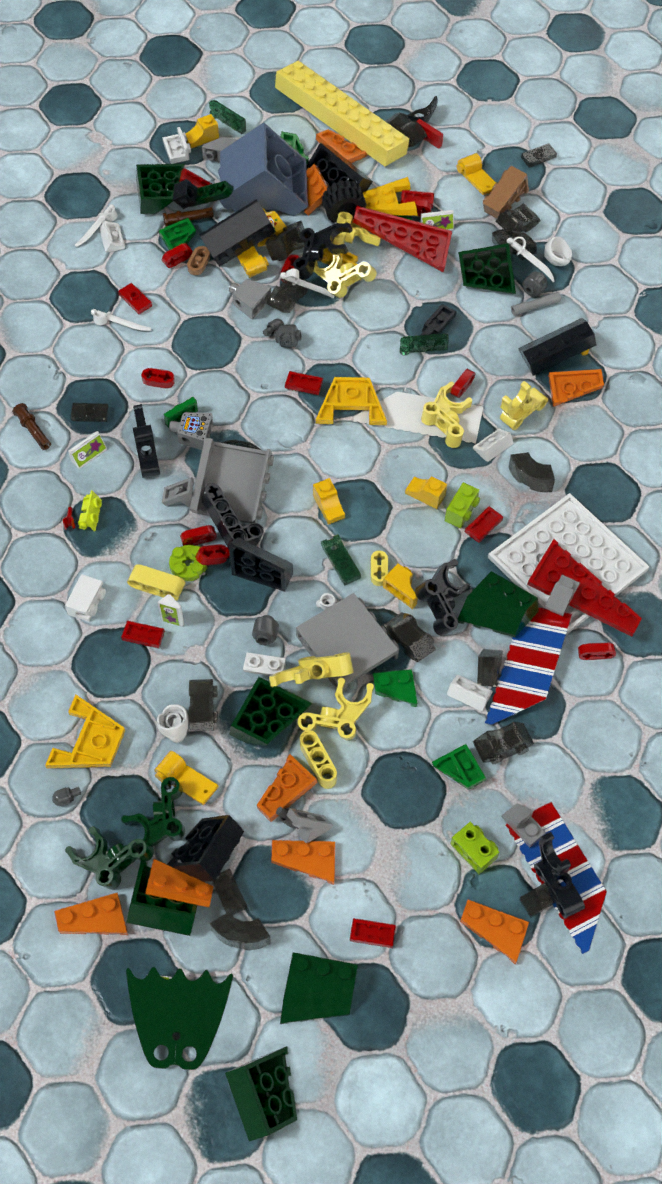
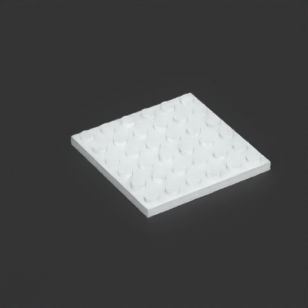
M570 493L488 554V558L515 585L538 598V607L545 608L550 596L527 585L553 539L558 542V545L564 551L567 550L576 562L583 564L602 582V585L607 590H611L615 596L649 569V566ZM568 605L565 612L571 613L572 616L566 634L570 633L590 616Z

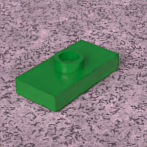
M191 397L164 413L165 425L169 428L171 421L181 422L182 415L185 412H198L197 400Z

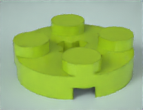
M184 545L174 548L169 558L171 573L182 578L184 581H194L200 578L199 575L203 572L205 573L207 565L200 564L195 558L200 546ZM187 560L193 561V563H190V566H186L184 562Z

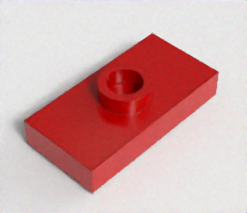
M418 119L416 121L415 134L438 149L442 147L443 133L423 120Z
M186 168L181 172L179 182L188 179L197 188L212 184Z
M402 190L401 202L403 199L408 198L426 200L431 203V209H433L434 193Z
M132 282L118 290L119 296L138 314L152 307V302Z
M289 371L285 388L319 395L323 378Z
M488 506L465 528V533L479 543L503 520V516Z
M127 621L121 638L123 641L160 648L165 630L164 628Z
M353 918L350 942L393 948L396 925Z

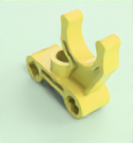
M340 212L338 214L336 223H350L353 230L351 233L342 232L336 235L333 244L341 245L345 242L352 244L354 237L359 236L365 243L375 246L380 245L381 238L370 234L366 229L353 223V216L350 213Z
M333 254V261L326 268H319L316 261L313 271L328 282V291L337 298L344 297L347 294V287L360 279H364L367 282L373 281L377 274L375 268L367 262L359 263L356 266L353 263H346L341 266L342 257L340 254Z
M523 381L520 384L519 393L513 400L507 395L502 398L500 408L503 412L500 420L512 430H516L535 410L540 411L548 402V398L535 387L531 389V386Z
M449 382L441 387L434 402L424 404L421 421L425 425H436L446 435L445 443L451 448H457L461 445L464 433L463 427L459 424L457 414L470 408L473 401L470 397L461 403L450 401L446 395L451 392L455 384L454 382Z
M345 652L324 657H304L298 660L299 666L277 672L269 676L271 687L291 680H295L296 684H301L309 679L349 675L354 673L350 653Z
M339 678L335 697L341 708L322 707L320 715L313 713L301 714L298 718L300 729L304 732L307 730L314 731L317 726L337 729L340 737L344 740L353 739L356 735L354 723L371 704L374 685L372 683L366 685L367 693L361 701L350 702L343 696L345 679ZM307 718L313 720V723L309 724L308 727L302 726V722L307 721ZM350 726L352 733L345 735L342 728Z

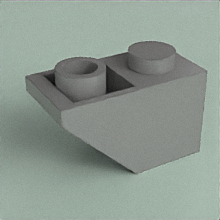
M221 137L202 146L203 159L220 162V151L237 140Z

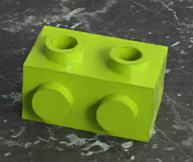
M463 482L446 509L445 522L461 529L464 523L469 521L473 508H476L480 502L478 497L479 489Z
M471 822L466 824L451 838V846L478 874H481L498 858V846L484 836V832L478 825L474 826Z

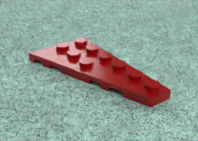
M356 207L353 223L444 272L452 231L364 207Z
M553 539L528 580L527 585L550 596L555 583L559 581L562 575L573 579L580 584L569 606L633 637L642 618L627 604L620 602L615 597V594L611 590H607L594 574L583 564L576 562L571 557V554L567 550L564 551L558 545V542Z

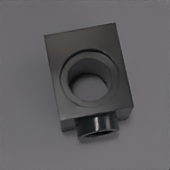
M188 179L174 184L173 201L182 209L196 204L197 187Z

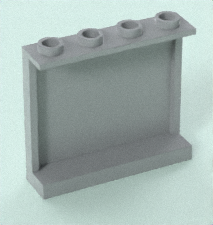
M205 437L190 510L193 513L210 516L201 499L205 487L210 483H214L222 489L240 522L258 523L263 514L261 504L266 500L267 491H264L265 485L269 484L270 481L269 466H273L274 455H272L271 450L267 449V451L219 443Z
M354 593L296 627V637L311 656L324 657L345 652L350 653L354 673L328 678L336 690L339 678L345 679L346 683L343 687V692H345L349 683L391 657H394L395 660L398 659V644L388 637L384 626H380L377 623L375 615L365 608L364 601Z

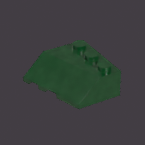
M136 164V183L140 214H157L173 202L174 184L179 183L185 164Z
M509 243L458 252L463 286L516 294Z
M491 571L467 596L457 620L461 624L466 622L473 624L477 628L485 627L492 629L496 633L516 637L539 612L538 598Z
M258 676L230 727L229 735L247 744L267 746L306 711L312 703L279 686L271 687L269 681Z
M141 861L126 923L190 936L197 905L145 894L151 868L147 866V862Z
M293 952L283 998L280 1025L288 1024V1022H303L310 1019L350 1015L358 964Z
M287 1046L225 1073L249 1142L268 1136L297 1121L294 1091L290 1089L288 1079L291 1076V1070L286 1065L285 1055H288Z

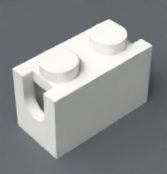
M81 574L65 604L67 614L89 622L91 617L97 612L99 601L103 600L106 590L101 587L103 582Z

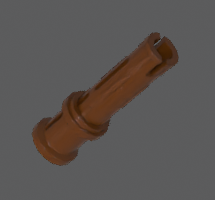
M212 207L187 212L178 210L176 213L171 214L163 213L165 227L189 218L190 221L213 218Z
M25 403L16 405L12 413L19 418L22 427L28 429L42 450L50 448L51 442L36 424L35 416L29 413L27 405Z

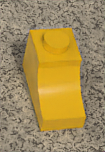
M212 114L198 118L196 125L189 132L185 133L190 148H195L219 138L218 123Z
M432 476L426 480L413 477L405 489V494L438 509L446 496L447 483Z
M328 478L313 484V497L328 525L344 519L345 513L331 479Z
M398 563L383 578V588L413 609L418 601L415 591L411 587L413 573L409 568L403 567Z

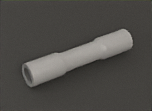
M555 292L539 299L511 306V312L513 316L538 307L560 302L561 295L559 292Z

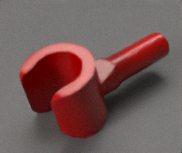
M68 507L67 517L62 519L65 530L69 526H72L73 529L76 527L72 517V507Z

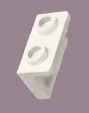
M177 127L178 134L163 137V144L171 164L189 160V153H191L190 145L186 143L185 132L182 133L180 127Z
M246 653L243 666L244 672L272 676L277 672L286 670V658Z

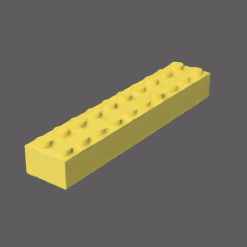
M299 60L276 71V89L348 141L354 142L358 148L366 151L369 156L386 167L407 154L408 137Z

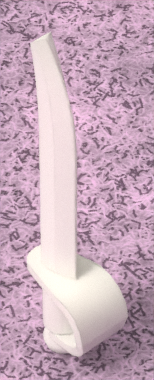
M113 204L109 205L103 213L98 214L99 218L75 244L76 247L87 241L104 220L112 222L117 219V213Z
M523 237L507 239V243L511 244L510 246L518 251L517 256L519 254L524 256L554 282L550 269L525 249L526 241ZM520 238L523 242V245L521 246L515 240Z
M290 269L286 273L282 272L280 274L282 279L292 282L293 286L297 284L331 298L335 297L327 289L299 279L298 269Z
M96 309L91 310L93 321L97 325H105L110 320L133 329L151 331V327L111 315L109 311L105 313Z

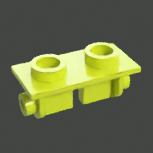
M91 490L90 495L87 494L83 498L81 510L85 513H80L78 521L79 528L83 530L90 527L93 531H96L102 499L93 490Z

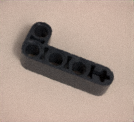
M214 483L208 484L205 487L201 500L228 549L230 542L238 537L257 546L264 533L263 527L258 523L242 526L219 485Z

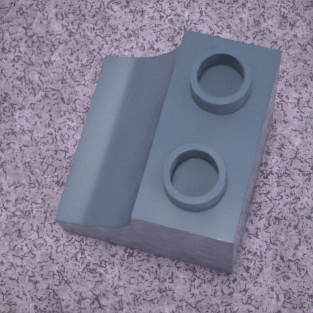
M263 122L220 151V168L218 169L220 182L227 181L231 184L233 192L228 198L219 201L226 209L232 208L236 212L257 199L265 210L281 211L294 216L308 207L306 159Z

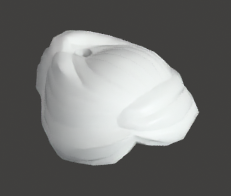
M556 236L545 244L544 256L552 265L562 267L570 263L572 251L564 238Z
M179 704L169 705L163 710L162 714L158 715L157 728L162 735L174 743L184 740L189 727L188 712Z

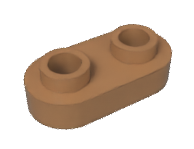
M199 246L194 249L187 263L190 274L200 275L205 270L210 260V252L207 247Z

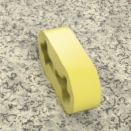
M379 550L371 555V582L376 586H383V578L388 574V556L385 552ZM377 558H381V565L377 564ZM377 571H381V579H378Z

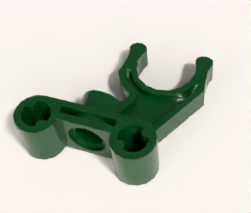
M168 777L162 781V801L153 802L154 819L152 821H149L147 817L139 813L130 816L123 815L121 821L125 825L130 823L141 824L145 830L143 840L152 846H155L167 837L173 841L181 840L186 830L183 824L175 818L174 800L182 795L183 789L181 784L174 777ZM171 785H176L172 790L173 792H168V789H171ZM176 825L179 829L176 833H172L171 828Z
M94 826L89 828V833L95 837L96 847L90 856L80 858L75 848L68 846L65 849L73 864L95 873L96 882L110 890L116 889L120 885V873L138 859L146 862L154 855L153 846L142 839H135L126 847L122 843L116 844L107 852L108 842L102 836L100 830Z

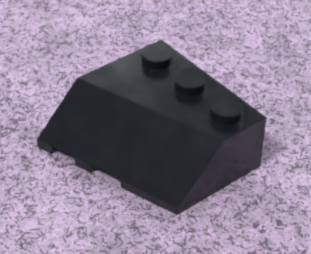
M239 537L230 542L229 553L232 575L284 592L286 591L293 575L292 563Z
M230 815L202 818L185 837L187 842L171 853L173 858L167 865L203 882L215 881L220 876L225 863L229 861L234 848L239 844L244 830Z

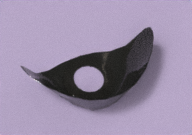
M437 96L433 98L427 107L415 110L408 115L402 113L400 115L415 123L418 119L428 122L437 106ZM418 113L424 115L423 117H414Z

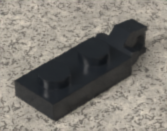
M441 304L425 322L420 342L427 344L431 338L435 339L454 319L457 311Z

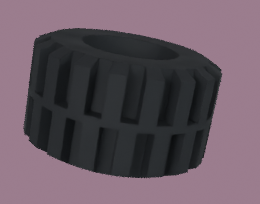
M341 180L338 183H333L332 186L327 188V191H324V196H322L327 217L333 223L337 222L340 212H348L353 216L352 219H354L356 207L366 208L367 206L362 189L355 181Z

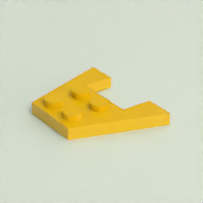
M408 177L363 192L367 205L366 208L390 215L417 216L415 201L398 204L396 192L411 190Z
M334 377L316 417V424H333L334 410H369V425H387L386 417L370 378Z
M75 694L68 713L69 715L86 719L72 753L52 748L45 767H111L125 734V728Z

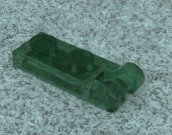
M216 100L209 102L210 114H212L214 119H219L222 123L230 126L240 134L246 132L245 118Z
M448 333L402 337L400 339L399 352L401 355L406 356L411 352L448 350Z
M338 534L332 536L330 540L325 539L321 541L325 554L344 586L361 579V573ZM336 546L337 549L332 550L331 547Z

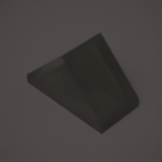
M482 650L478 656L477 684L497 687L503 655L502 650Z

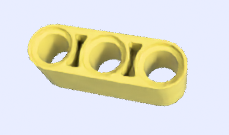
M140 564L134 566L127 580V583L135 589L163 598L169 594L176 601L179 599L185 586V581L178 576Z
M311 730L304 731L300 736V749L320 786L330 789L335 786L337 781L336 768L318 735ZM311 740L314 743L312 745H306L304 742ZM316 757H321L323 760L321 762H316L313 759ZM325 774H330L333 777L331 779H325L322 776Z

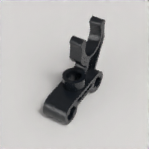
M336 223L316 233L312 228H306L300 233V238L305 246L302 257L297 258L293 266L299 270V277L301 279H308L312 276L315 262L322 261L325 248L332 254L348 253L345 244L335 245L333 240L339 233H351L353 229L350 223Z
M142 404L134 405L133 409L137 427H133L142 478L160 475L151 424L146 425ZM143 446H150V449L147 450V451H144V450H142V447H143Z
M456 559L439 566L432 579H428L415 589L416 597L420 601H427L436 619L433 623V629L439 636H444L457 628L458 620L453 612L455 607L453 597H457L471 589L468 583L462 587H456L449 581L448 570L458 565Z
M549 832L541 836L539 848L542 861L534 864V869L540 880L546 883L556 900L560 914L566 919L584 910L585 905L572 883L571 876L567 873L571 864L568 859L561 862L552 845L554 836ZM556 880L564 881L566 886H559Z

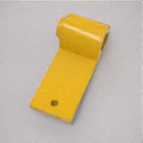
M477 153L458 160L456 165L457 171L482 195L492 192L496 182L482 169V161Z
M254 246L237 256L248 278L266 271L267 266H269L266 257H262L261 254L259 255Z
M171 750L154 769L156 772L155 777L162 782L168 777L176 778L182 786L183 793L203 806L219 787L216 783L186 765L184 759Z

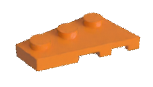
M329 129L316 134V140L319 143L331 146L350 163L368 156L366 151H362L354 142L345 141L343 136Z
M315 164L306 170L308 207L304 209V213L308 216L323 203L322 196H324L323 193L328 188L325 179Z
M602 369L549 372L548 375L553 407L599 390L604 386Z
M289 754L285 765L278 771L276 779L272 785H269L258 802V810L272 822L279 816L276 814V810L279 807L289 808L317 784V779Z
M272 840L271 861L273 864L308 874L310 877L319 878L334 885L335 842L310 841L305 843L304 841Z
M154 859L145 894L210 907L214 886Z
M118 893L54 911L60 934L100 933L101 935H128Z
M467 900L460 922L479 937L493 945V948L498 952H502L516 965L529 922Z

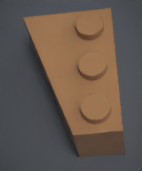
M513 166L505 170L500 181L493 186L492 192L484 198V212L501 220L512 209L511 205L515 201L518 203L521 200L520 195L523 192L527 194L529 191L527 174Z

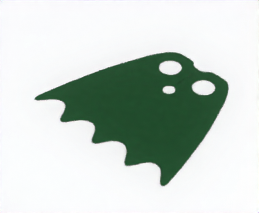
M152 967L144 979H138L127 968L126 976L133 1018L141 1047L148 1063L153 1068L166 1069L170 1065H178L185 1070L197 1069L206 1058L219 1028L233 974L228 975L222 983H216L211 978L209 971L205 970L197 980L191 981L186 978L183 970L179 968L175 975L167 980L159 975L155 967ZM174 1032H179V1040L173 1039L172 1035ZM159 1045H163L168 1049V1056L164 1060H158L154 1056V1050ZM190 1046L196 1050L197 1055L193 1061H186L183 1058L182 1052L184 1048Z

